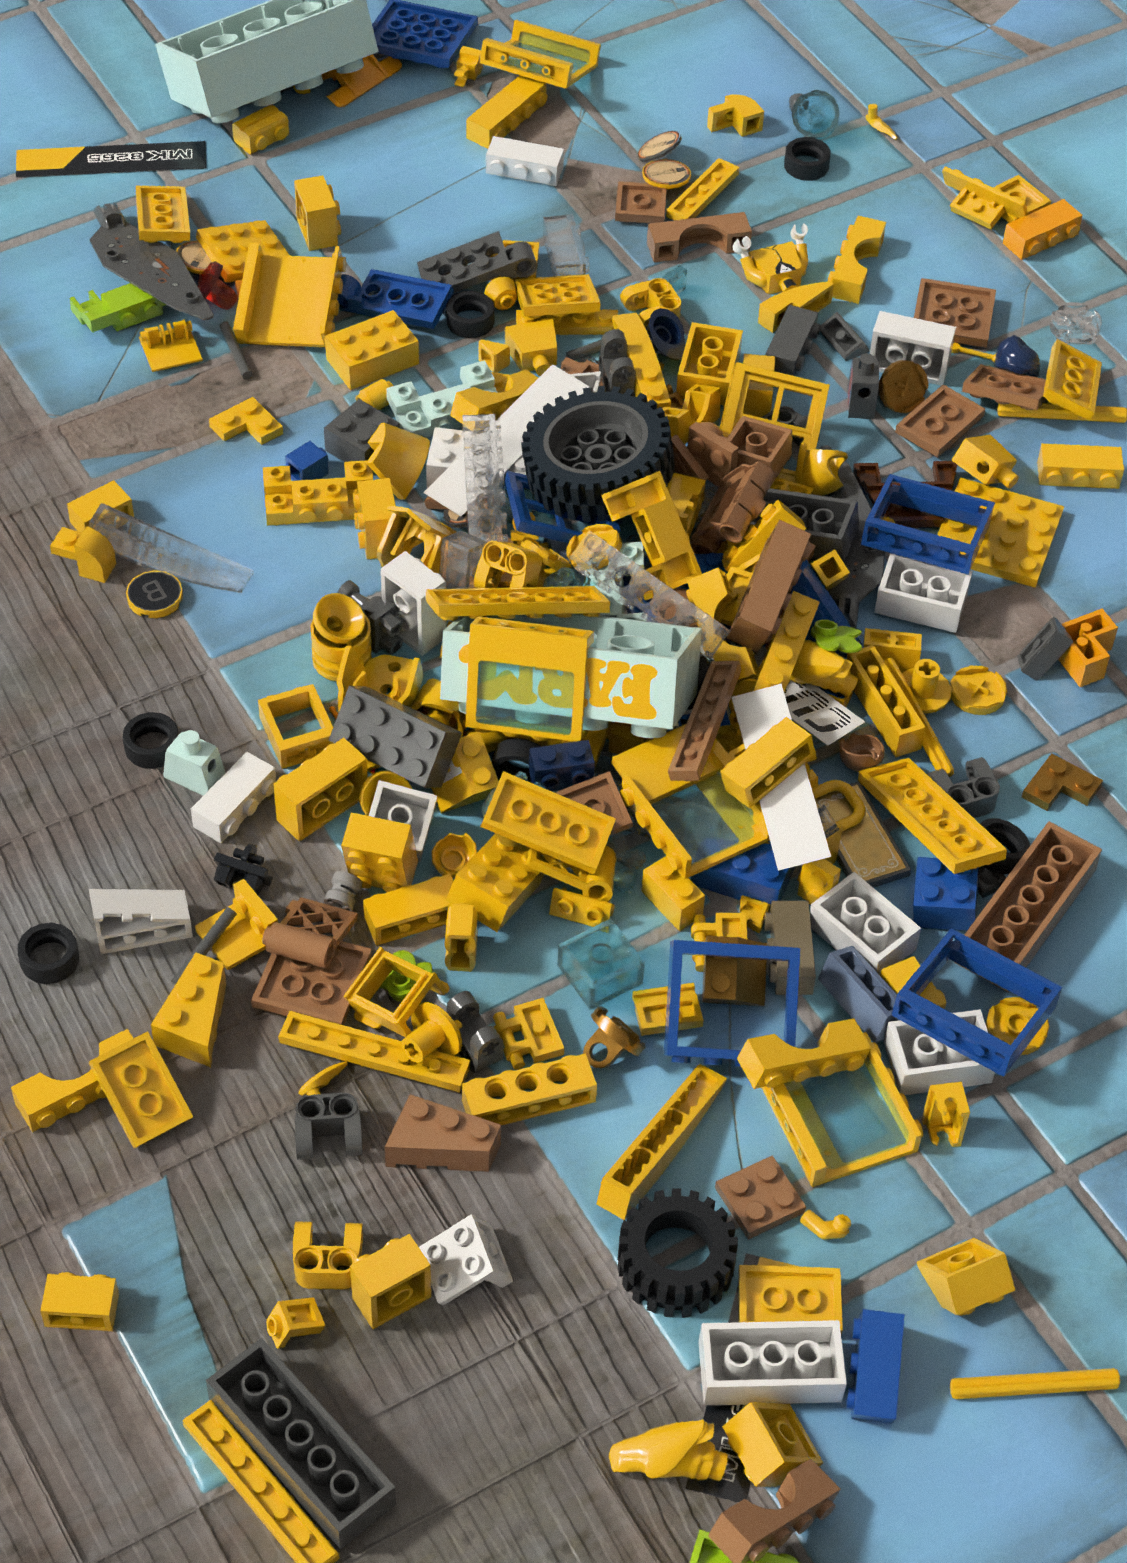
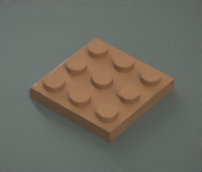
M921 278L914 318L956 327L953 343L987 348L996 290Z
M341 941L335 949L328 968L271 953L251 999L252 1007L287 1016L289 1011L344 1025L351 1008L344 995L370 961L372 949Z

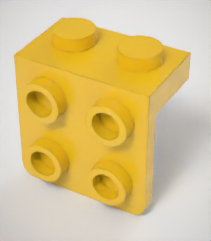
M838 823L831 830L827 828L824 831L831 857L803 864L802 870L798 875L799 888L797 895L808 901L810 905L839 883L841 869L833 865L837 859L843 826Z

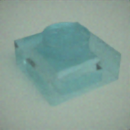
M681 265L672 271H668L662 277V279L667 280L671 284L677 295L686 289L687 269Z

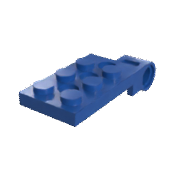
M371 269L362 287L354 277L342 274L343 290L341 294H338L337 300L339 302V310L376 317L394 310L405 324L435 329L454 291L450 284ZM372 291H379L376 295H368ZM398 295L402 296L398 300H392L393 298H396ZM421 300H425V302H424L423 304H420V305L414 304V303L420 302Z

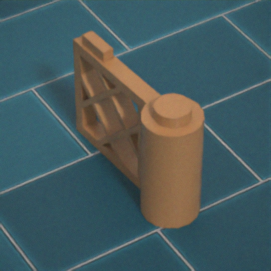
M300 897L298 901L292 900L286 907L285 913L287 915L280 923L274 922L271 927L267 926L263 934L262 943L266 945L267 952L328 968L335 949L356 923L358 913ZM304 909L315 913L304 914L302 910ZM332 919H340L343 921L333 922ZM322 921L324 923L319 925L312 924L313 922ZM300 924H302V925L304 926V927H300V928L294 927V925H300ZM331 932L333 934V937H329L322 934Z

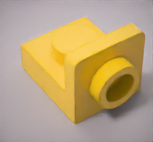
M314 1297L278 1301L266 1321L267 1331L272 1336L276 1348H284L290 1337L321 1334L326 1326Z

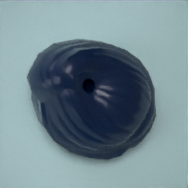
M1013 335L999 343L995 367L1018 374L1028 373L1033 377L1039 376L1041 367L1039 356L1020 337Z

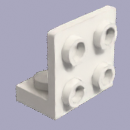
M473 1214L419 1247L431 1265V1286L437 1302L441 1305L447 1304L484 1280L501 1288L513 1282L492 1225Z

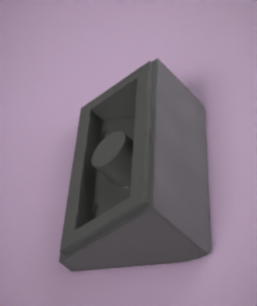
M838 312L821 324L820 332L845 361L870 351L864 341Z
M1051 618L1017 655L1021 671L1034 680H1039L1073 643L1072 637L1057 618Z

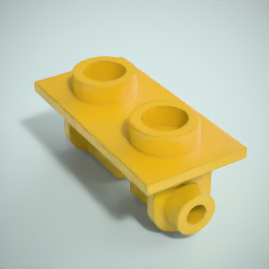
M554 887L549 915L607 931L610 916L614 913L615 905L610 903V900L605 902L567 891L565 887L562 889Z

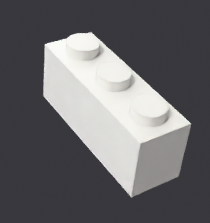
M493 136L486 153V174L557 186L563 171L564 149Z
M246 752L191 808L193 827L219 843H222L229 835H233L238 830L242 821L247 816L253 815L258 805L266 797L274 793L273 784L276 782L275 767Z

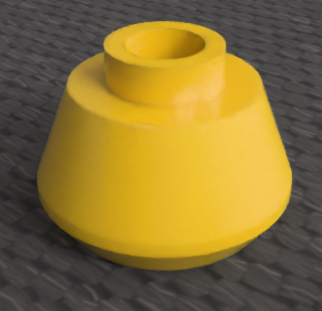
M497 277L491 280L484 291V294L493 301L494 308L498 310L511 308L517 299L515 283L509 277Z

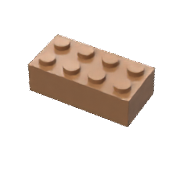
M778 521L763 547L727 639L756 652L760 650L763 644L769 645L773 634L777 633L782 619L780 616L790 602L792 596L790 594L793 585H796L802 572L800 569L802 562H805L812 546L807 544L811 533L784 521Z

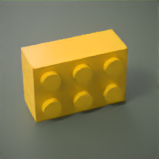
M394 310L325 335L326 359L350 390L419 364V341Z
M692 322L677 375L676 392L679 393L682 399H685L686 391L696 384L721 387L720 405L725 406L732 369L736 362H739L743 330Z
M343 737L336 743L328 745L324 751L312 759L305 760L289 774L281 776L273 784L277 821L300 842L359 802L360 789L368 778L367 758Z
M351 812L341 844L348 873L360 878L363 882L361 888L366 889L373 886L382 888L385 892H390L405 885H412L418 865V857L411 825Z
M495 833L456 874L446 901L451 904L466 903L474 905L478 911V921L498 932L539 887L544 873L526 866L529 847ZM543 856L536 857L537 859L548 863V861Z

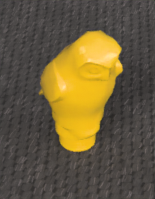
M773 640L769 643V645H767L766 657H767V654H768V652H769V649H770V647H771V644H772ZM805 640L790 680L800 684L807 683L819 686L823 689H829L834 693L839 692L847 697L856 687L858 677L850 673L852 661L844 659L834 651L822 649L816 642Z
M704 1419L676 1422L652 1428L640 1435L613 1444L608 1456L613 1472H642L652 1479L682 1476L691 1479L696 1478L697 1480L710 1478L721 1481L728 1461L727 1453L715 1450V1445L712 1442H706L713 1438L714 1424H708Z

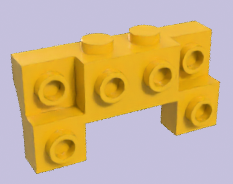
M368 460L344 462L345 477L300 481H291L290 466L263 467L267 526L354 520V513L358 512V510L354 509L353 494L357 493V482L373 480L372 469L366 464Z
M660 471L601 495L612 522L627 515H631L652 566L634 574L645 601L687 583L688 579L702 574L690 545L689 535L684 530L680 521L678 508L671 499Z

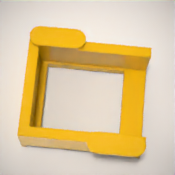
M380 947L345 993L344 998L355 1011L354 1018L357 1021L375 1030L384 1026L406 1037L412 1032L406 1022L428 991L432 990L440 995H445L449 992L450 987L447 983L441 981L435 972L430 973ZM392 970L416 981L394 1013L370 1001Z

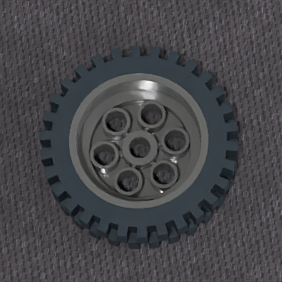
M598 386V392L591 393V388L588 387L583 388L584 394L577 395L576 391L569 392V399L566 400L559 396L555 398V406L547 403L543 406L544 414L537 411L533 415L534 422L529 421L526 425L527 432H523L521 448L528 485L532 495L535 494L536 501L539 503L543 502L544 508L548 511L554 508L555 515L562 517L567 512L568 519L576 521L578 515H582L583 522H591L592 516H598V522L606 521V515H609L601 495L658 471L661 472L666 486H668L667 480L671 481L672 470L675 467L669 420L667 416L665 417L664 410L661 407L657 408V403L653 399L647 401V396L642 393L635 397V391L627 389L623 394L621 393V387L613 386L611 392L606 391V386Z

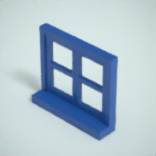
M507 471L504 481L517 531L564 543H569L575 534L577 537L582 534V532L566 529L563 518L568 519L567 512L560 517L555 515L554 508L548 511L544 508L543 503L526 499L523 488L530 489L527 475ZM529 509L554 515L557 526L531 520ZM578 515L576 521L583 522L582 515ZM606 515V521L598 522V516H592L591 522H583L588 523L589 526L608 524L620 533L618 520L612 522L610 515Z

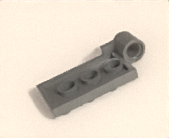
M499 231L417 262L421 279L450 284L453 287V293L500 275L501 277H509L511 279L516 277L526 278L533 275L537 270V262L531 245L527 242H517L504 247ZM498 253L496 256L490 257L492 254ZM474 262L473 265L466 267L467 264ZM451 271L448 275L442 276L445 272Z

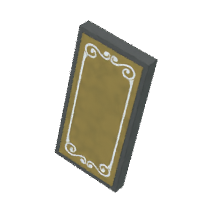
M859 781L851 783L850 785L862 799L866 810L863 820L856 826L843 831L841 835L837 861L846 877L855 872L873 888L909 877L911 868ZM830 792L815 799L823 827L843 819L854 812L851 804L840 792Z

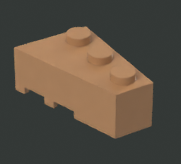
M410 1094L385 1145V1166L396 1167V1164L416 1165L419 1169H427V1166H448V1170L489 1172L501 1146V1125Z

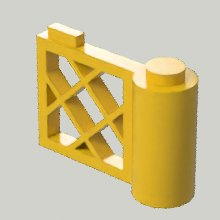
M605 846L594 874L529 848L527 867L581 889L583 896L605 902L612 898L616 853L609 846ZM543 855V857L548 861V863L539 860L536 857ZM570 867L576 875L569 873L566 868Z

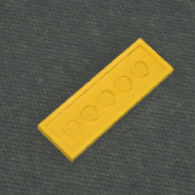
M595 586L426 589V602L437 616L443 620H457L458 616H469L471 619H476L478 616L487 617L498 615L502 619H514L515 615L543 618L544 614H554L556 617L569 618L572 617V614L581 613L587 617H598L600 613H610V601Z
M910 758L859 771L858 781L953 874L1006 859L1007 849Z

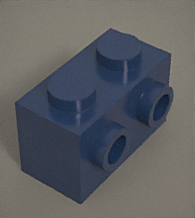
M589 740L535 747L529 750L531 781L533 784L549 791L563 790L594 777L595 762Z

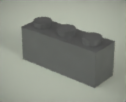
M792 305L788 306L765 356H775L774 371L795 376L797 371H802L805 363L804 356L810 354L813 345L812 339H817L820 332L821 324L817 323L818 312Z

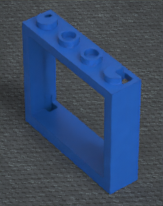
M889 474L865 521L861 545L969 574L990 526L995 502ZM893 481H894V482H897V483H901L900 486L893 484L892 487H891V484H892ZM890 503L977 526L978 528L971 544L882 519Z
M951 928L898 992L892 1016L1004 1077L1055 1010L1063 987ZM949 959L1039 1007L1011 1045L919 996Z
M686 940L670 941L664 1055L672 1056L671 1062L691 1063V1057L703 1058V1064L722 1065L723 1059L735 1060V1066H741L737 1060L741 1050L677 1046L682 955L788 961L784 1042L795 1047L800 948Z

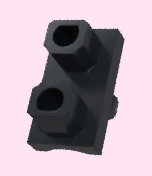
M250 843L247 844L244 850L235 848L233 857L217 852L214 858V862L218 866L214 881L226 888L232 887L235 877L238 875L244 877L245 881L259 895L264 884L270 886L273 877L268 875V869L260 867L264 862V857L256 855L257 846Z

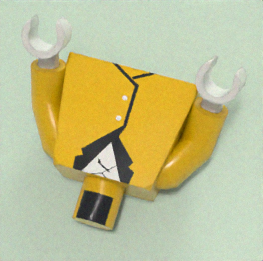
M802 225L803 234L797 233L796 226H793L790 235L796 241V245L791 241L748 252L747 250L751 247L750 238L745 236L742 239L744 247L740 245L737 239L733 244V250L742 257L740 262L747 280L760 286L767 294L784 292L799 287L801 285V278L805 276L808 266L807 243H804L803 240L808 232L807 225Z

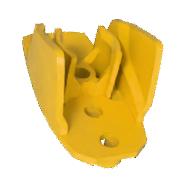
M388 505L386 510L391 511L392 515L376 554L381 567H384L404 551L410 554L414 547L424 542L425 553L421 561L434 573H439L444 578L446 589H452L465 568L467 555H470L472 552L462 542L463 536L447 525L418 511Z
M346 646L337 677L339 690L338 710L340 711L349 686H367L411 708L421 689L424 676L420 658L414 657V660L383 654L371 658L364 667L360 663L354 648ZM387 688H391V692L387 694ZM367 760V771L381 767Z

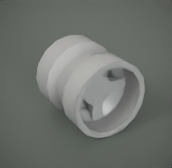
M337 871L332 877L331 883L333 886L331 890L327 891L324 903L353 911L356 903L354 899L355 894L360 892L363 882L355 875Z

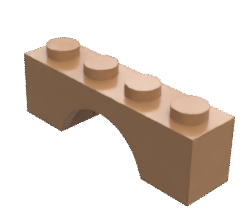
M745 212L648 224L647 245L653 262L678 260L679 254L684 248L698 243L711 244L720 248L725 253H734V242L738 239L740 245L744 247L742 239L747 236L751 240L752 230Z
M809 1459L789 1471L775 1494L781 1509L762 1508L743 1499L720 1514L708 1537L733 1563H747L750 1560L756 1563L768 1552L770 1547H781L791 1537L792 1533L797 1532L801 1534L809 1528L814 1519H825L834 1510L836 1505L833 1501L841 1489L812 1459Z

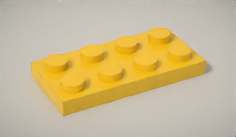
M136 185L139 240L149 243L158 241L182 243L190 241L186 188L184 186Z
M1056 339L1051 348L1043 397L1053 405H1060L1068 409L1076 417L1090 420L1095 413L1102 362Z
M503 771L480 827L594 874L616 818Z

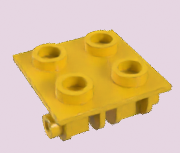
M183 319L182 321L173 322V329L170 323H167V330L165 331L161 324L159 329L155 326L144 328V331L139 332V340L152 372L203 361L191 332L193 331L191 321Z

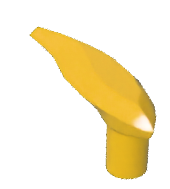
M876 104L868 105V114L865 116L868 123L878 131L886 133L897 140L896 133L878 116V106Z
M344 1061L320 1071L300 1088L298 1094L302 1096L321 1094L319 1089L328 1085L330 1080L337 1076L348 1063Z

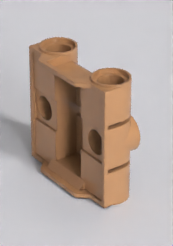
M760 461L753 465L741 464L722 478L724 485L717 489L697 529L691 536L690 545L694 554L717 553L725 539L734 543L741 542L751 522L758 517L766 505V501L763 499L775 478V474L770 467Z

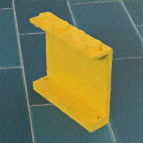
M249 243L233 326L238 344L325 347V335L335 332L334 316H337L339 313L337 298L338 294H341L343 290L341 275L342 272L346 271L347 266L346 257L342 256L340 246L335 247L332 257L263 255L260 243Z

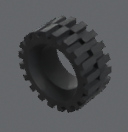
M672 1188V1195L665 1197L663 1190L654 1192V1201L651 1202L645 1196L639 1200L638 1210L632 1206L627 1213V1221L623 1220L621 1225L617 1258L619 1277L623 1276L622 1285L626 1292L633 1289L632 1299L638 1305L645 1299L647 1301L646 1310L654 1314L657 1307L664 1308V1316L673 1318L674 1310H681L682 1318L691 1317L692 1308L697 1307L701 1314L708 1311L710 1300L715 1305L720 1302L723 1291L727 1293L731 1286L738 1248V1237H734L736 1228L733 1221L727 1222L728 1213L723 1207L717 1211L714 1210L715 1200L707 1196L704 1202L699 1201V1192L690 1190L689 1197L681 1196V1188ZM682 1228L698 1234L707 1244L710 1254L702 1264L693 1269L684 1271L670 1270L662 1267L651 1258L646 1249V1243L652 1235L662 1229Z

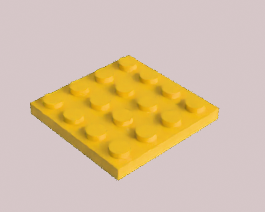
M960 477L955 492L995 502L990 526L971 570L1036 588L1062 517L1064 506ZM945 518L937 535L971 544L978 527Z

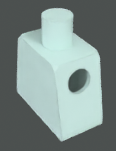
M188 730L181 732L166 750L164 778L203 796L226 773L218 748L200 739L196 731Z

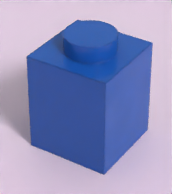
M311 441L285 456L286 466H290V475L293 481L321 479L329 474V458L326 451L321 447H317Z

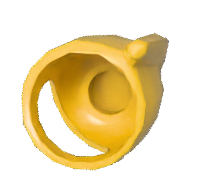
M802 442L798 452L796 482L814 488L812 495L823 496L837 491L844 486L839 479L838 471L847 460L848 454L838 450H808L807 444Z

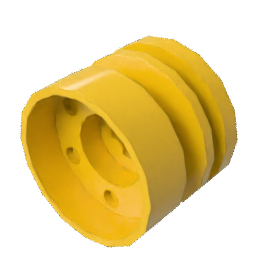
M365 613L363 631L356 639L345 644L334 643L324 638L316 629L314 621H312V660L318 674L328 680L337 681L346 646L354 648L360 663L364 667L372 658L370 620ZM332 619L327 620L326 623L330 630L340 631L341 628L338 622Z

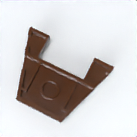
M933 461L932 471L935 481L922 483L952 491L958 465L953 461ZM854 463L853 474L874 505L885 484L881 482L878 463ZM892 483L891 487L893 486V484L900 486L901 483ZM890 503L884 517L893 519L896 524L910 528L940 527L945 519L944 517Z

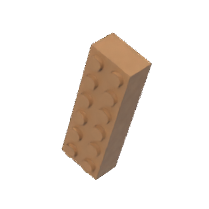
M1048 821L964 935L1026 968L1096 871L1102 849ZM987 980L988 982H990V983L996 985L997 987H999V988L1005 990L1006 992H1009L1008 990H1006V989L1000 987L999 985H997V984H995V983H993V982Z

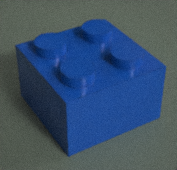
M917 857L913 921L921 928L947 930L952 928L954 930L967 931L976 920L979 867L953 874L938 858Z

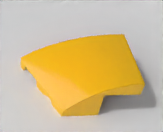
M381 423L367 442L374 452L366 464L380 479L390 478L393 494L398 499H406L424 467L429 452L430 440L390 424Z

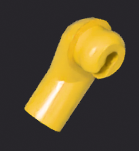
M808 1209L800 1219V1223L823 1240L844 1238L849 1233V1228L851 1227L850 1218L844 1214L835 1216L834 1220L824 1221L812 1210Z

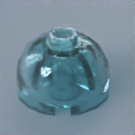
M812 90L805 95H801L793 105V125L803 137H813L819 140L827 138L835 131L840 119L836 100L832 95L821 90Z

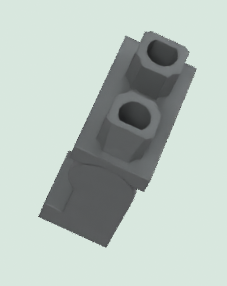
M351 580L346 581L337 593L344 594L355 600L370 620L371 651L376 654L383 649L388 654L393 655L403 645V640L397 636L403 628V621L395 616V605L390 601L385 604L380 596L368 599L359 593L358 585Z

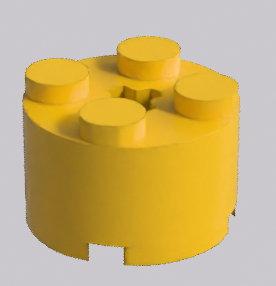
M434 678L427 680L426 684L419 690L411 708L462 732V737L466 730V714L459 711V702L441 700V681Z

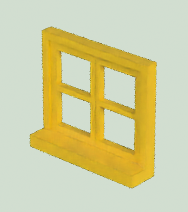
M736 362L732 369L720 429L724 437H728L741 417L746 416L791 429L792 436L802 438L803 442L807 444L808 450L816 449L830 385ZM750 381L778 388L772 420L743 413ZM784 389L812 396L806 428L777 422ZM783 468L777 476L778 478L797 483L796 471Z

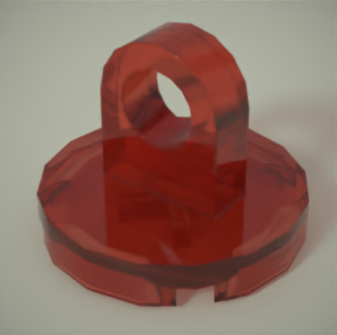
M213 261L199 277L198 288L205 299L222 309L230 310L238 301V296L230 286L218 279L223 265Z

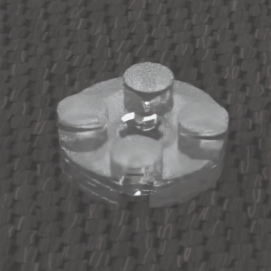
M1069 302L1060 305L1057 311L1052 312L1049 327L1056 336V339L1066 344L1091 345L1096 342L1097 336L1100 334L1102 319L1096 310H1094V313L1087 310V305Z

